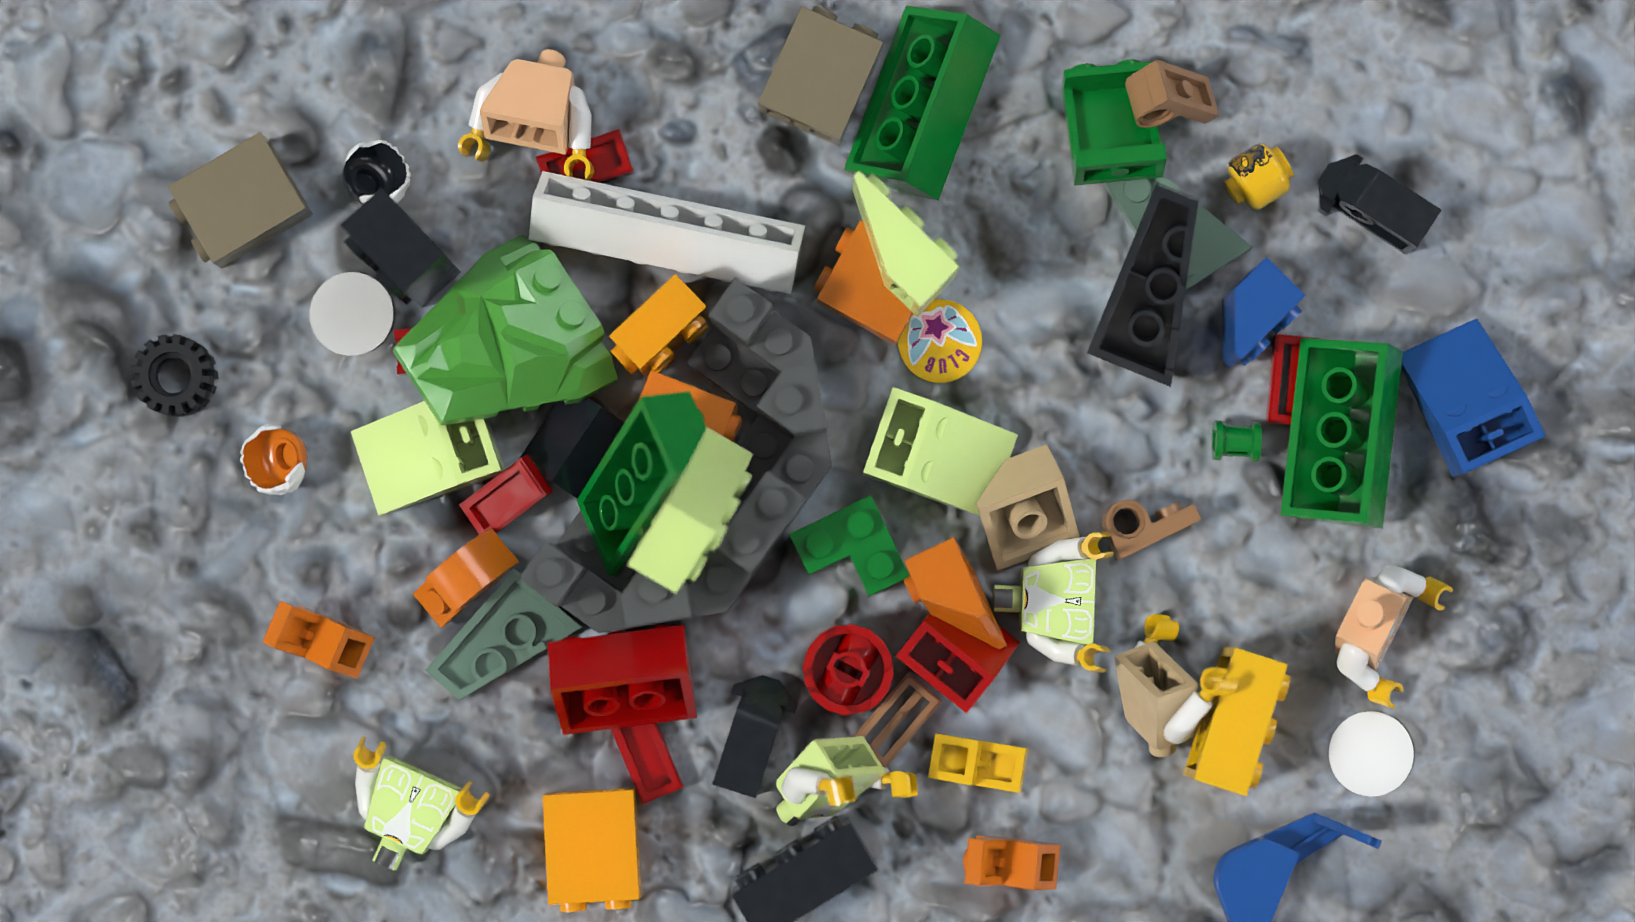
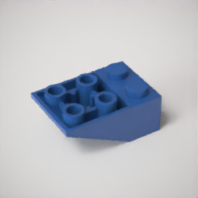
M1477 318L1403 352L1401 369L1452 477L1465 474L1546 436L1526 393Z

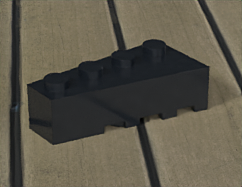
M1159 182L1156 183L1087 354L1171 387L1199 198Z

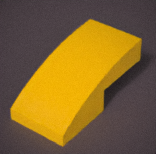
M935 733L928 778L1022 793L1029 748Z

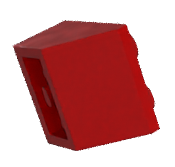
M929 612L894 656L963 712L968 713L996 678L1020 644V641L999 625L1007 646L997 649L931 615Z

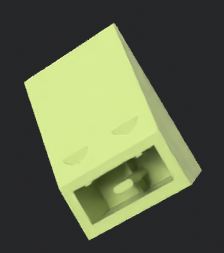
M858 171L854 175L852 190L884 286L918 317L955 279L959 266L954 260L958 255L941 238L938 237L933 242L921 229L925 225L924 222L910 208L904 206L900 210L888 197L891 191L879 178L873 174L866 178Z
M892 387L862 475L979 516L976 503L1004 460L1011 457L1018 434L935 401Z
M425 401L351 431L378 516L496 477L505 470L488 418L441 426Z

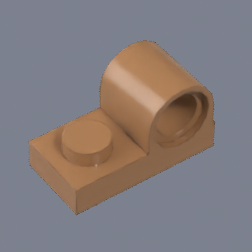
M1155 60L1129 76L1125 81L1135 122L1139 127H1156L1178 116L1204 124L1219 117L1207 76Z
M1122 500L1113 503L1105 510L1101 524L1103 532L1111 534V536L1106 538L1111 551L1114 552L1115 559H1123L1202 520L1195 505L1191 504L1183 508L1178 500L1156 511L1158 520L1152 523L1146 510L1136 501ZM1121 509L1132 512L1136 519V527L1128 535L1118 532L1114 527V516Z

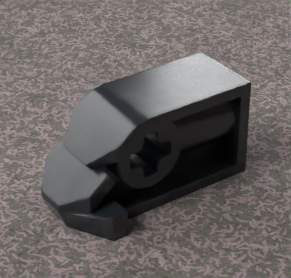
M1358 154L1328 164L1318 179V211L1326 216L1331 208L1336 209L1405 255L1419 246L1442 211L1383 171L1368 164H1361L1364 158Z
M765 675L733 685L731 693L741 696V699L739 700L712 785L755 799L783 712L785 710L795 714L798 705L780 680Z

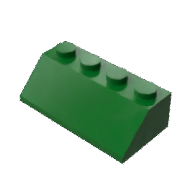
M905 6L844 170L852 174L860 171L866 178L873 174L887 187L909 195L939 201L1001 35L968 14Z
M1301 338L1281 516L1339 525L1383 529L1403 351L1388 343Z
M690 391L641 396L577 499L578 506L608 576L618 573L683 475L707 429L703 414L697 408Z

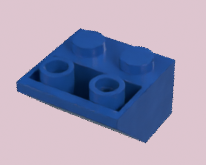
M1267 257L1256 265L1222 299V362L1228 368L1239 361L1244 366L1250 361L1252 362L1270 344L1265 336L1270 331L1276 335L1279 331L1284 330L1302 312L1297 304L1306 295Z

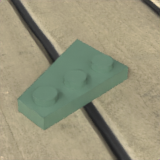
M1166 177L1110 182L1104 185L1135 234L1157 182L1183 192ZM1198 204L1186 290L1253 248L1200 204Z
M513 569L425 671L458 700H461L548 649L547 642L561 641L583 627L562 608L555 606L518 578L521 576V573L517 569Z

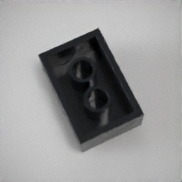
M382 188L340 225L349 234L343 242L368 267H371L376 272L374 275L406 305L413 300L423 308L461 273Z
M837 815L827 819L813 829V833L816 836L801 845L797 838L775 852L776 855L774 857L776 861L762 868L758 862L736 876L735 882L737 885L733 887L731 896L747 922H794L878 871L876 861L849 817L842 821L838 819Z

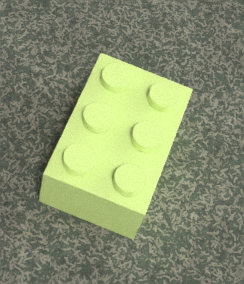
M706 427L707 429L683 475L643 533L628 563V566L674 593L678 591L686 578L692 581L697 578L708 558L702 553L707 554L710 549L714 551L728 528L724 524H727L740 503V500L737 498L742 495L752 477V474L748 473L746 469L753 454Z

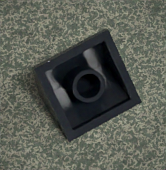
M589 398L565 405L564 400L558 401L520 458L529 455L542 476L578 499L625 422Z

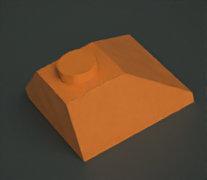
M954 537L904 560L910 573L909 577L904 578V582L915 604L922 601L931 615L997 649L1007 646L977 574Z

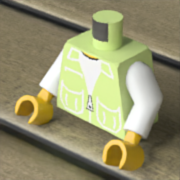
M1094 532L1087 537L1057 540L1033 554L1028 562V567L1020 569V586L994 585L993 612L1019 613L1018 631L1025 632L1028 644L1052 661L1083 666L1084 669L1104 673L1107 669L1097 667L1094 663V657L1097 652L1110 653L1108 647L1093 644L1096 560L1108 559L1114 554V552H1100L1098 541L1101 537H1109L1111 534L1109 532Z
M864 736L813 740L776 780V787L784 798L777 805L776 810L784 823L789 826H795L802 819L827 817L838 813L850 802L856 801V797L867 788L884 790L888 784H891L892 798L918 796L917 777L911 772H889L888 768L882 766Z
M361 737L353 753L354 760L357 763L355 787L359 814L366 820L364 829L382 837L372 861L394 871H397L406 849L418 854H424L429 849L441 850L464 835L477 812L490 797L489 793L485 792L480 799L474 798L469 791L473 784L472 781H468L461 788L392 756L384 757L380 764L386 749V743L380 741L376 752H373L365 746L366 737Z

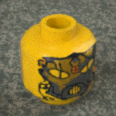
M1258 143L1228 162L1227 167L1230 178L1224 181V185L1237 205L1245 201L1252 209L1259 210L1289 192V179L1294 176V173L1286 157L1277 146L1270 148L1266 144Z

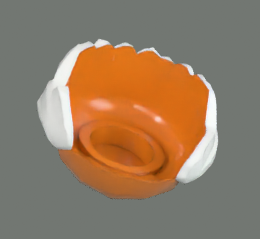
M266 424L258 428L242 445L240 461L244 464V476L251 480V485L256 487L258 492L268 495H284L295 491L304 478L308 456L305 443L295 432L283 429L280 425Z

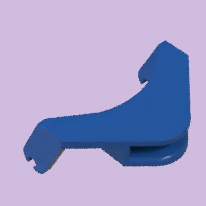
M1313 812L1228 850L1217 862L1213 876L1214 887L1227 922H1272L1294 867L1300 861L1342 834L1379 849L1382 841Z

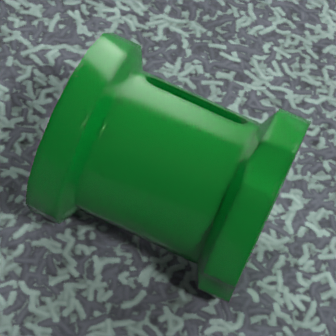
M1219 420L1214 421L1211 438L1213 460H1221L1223 456L1249 457L1251 461L1259 462L1262 444V428L1259 422H1252L1250 426L1224 425Z

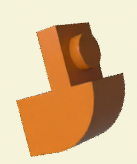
M489 528L469 541L434 569L413 595L439 627L442 628L459 615L475 598L496 585L519 561L493 529Z
M280 600L262 643L272 648L306 658L328 670L358 679L375 637L312 609Z
M976 835V838L968 839V848L963 857V867L965 870L964 884L976 886L1004 885L1028 890H1056L1061 844Z

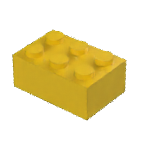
M1222 647L1216 668L1228 669L1227 674L1223 678L1236 679L1238 687L1231 696L1215 695L1211 699L1213 706L1198 722L1196 734L1194 735L1182 775L1247 796L1249 788H1257L1263 771V763L1258 762L1263 744L1270 745L1277 726V719L1271 718L1277 700L1283 702L1290 685L1291 676L1285 674L1288 664L1239 648Z

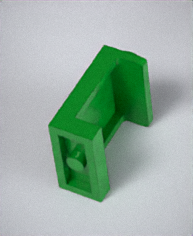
M1127 59L1118 62L1116 65L1096 66L1084 63L1076 65L1072 69L1064 70L1061 90L1074 186L1163 178L1167 157L1165 143H1160L1158 126L1143 128L1136 125L1125 86V81L1129 76L1152 62Z

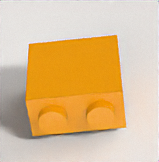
M674 274L609 335L616 345L610 352L631 375L637 370L645 377L649 375L651 370L661 374L676 359L673 351L680 344L686 341L691 345L709 328L706 324V320L709 318L707 306Z

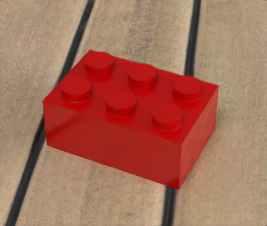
M659 625L652 629L632 632L612 631L606 635L585 638L570 636L561 641L547 642L550 691L563 735L697 718L693 670L684 625Z

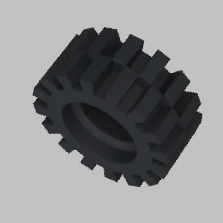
M182 335L157 336L159 339L157 341L149 340L144 345L147 348L143 352L138 350L135 355L138 362L136 365H131L130 371L135 374V380H131L132 388L138 391L136 395L138 399L146 403V407L167 416L184 417V414L192 415L199 412L197 408L201 405L206 406L210 402L207 399L210 393L215 394L217 389L214 386V379H218V371L214 370L213 365L216 362L213 356L207 353L208 350L203 345ZM171 359H182L188 364L191 371V379L188 386L177 393L165 391L161 387L158 378L161 366Z

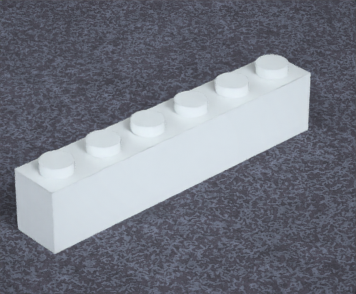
M542 171L532 199L529 240L543 242L550 246H562L586 251L593 255H605L629 260L637 264L663 267L680 273H692L716 278L729 283L737 278L745 285L763 288L772 292L778 291L791 294L798 268L805 225Z

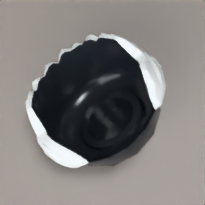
M387 141L362 142L355 145L346 156L342 172L343 186L348 194L361 204H364L380 188L398 203L404 197L410 185L411 174L409 172V165L404 163L405 158L399 154L397 147H393Z

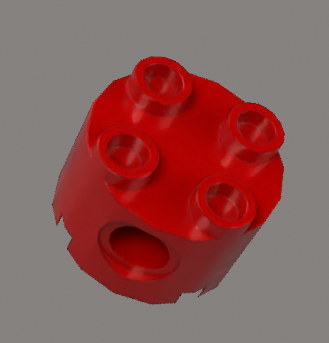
M853 624L834 626L819 634L808 647L803 663L804 682L812 698L826 710L841 715L863 713L878 705L889 691L893 678L892 656L884 641L870 629Z

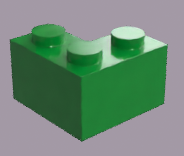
M871 495L789 533L808 575L849 557L868 597L909 577L908 571Z

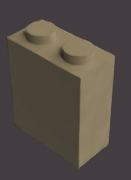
M801 6L758 102L759 112L840 147L882 53L883 42L877 39L878 33L866 26L855 23L850 28L837 22L838 16L825 8L813 6L812 10Z
M261 132L167 186L174 197L173 200L169 201L173 213L182 225L189 222L197 236L191 240L196 252L205 263L211 260L213 264L220 268H224L313 215L270 140Z

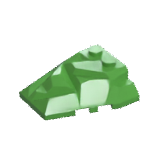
M523 234L484 253L474 266L457 281L448 293L393 349L394 355L441 426L496 417L499 411L523 407L525 412L537 410L540 404L563 400L565 405L578 403L611 386L618 379L611 354L602 343L605 334L602 324L554 252L549 249L541 250L535 241L529 240Z

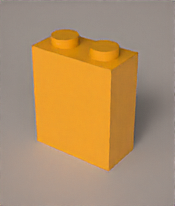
M635 787L550 792L542 795L548 905L559 904L560 912L587 910V903L605 902V909L631 908L632 900H639L642 896Z

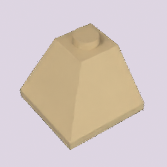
M1047 444L1005 459L976 503L997 571L1030 559L1033 554L1057 540L1080 537L1064 477Z

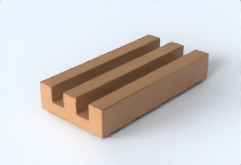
M909 672L905 674L853 736H864L865 738L909 685L915 689L914 693L869 745L883 767H887L942 702L941 699ZM922 696L927 699L929 703L885 755L879 754L877 752L878 748Z

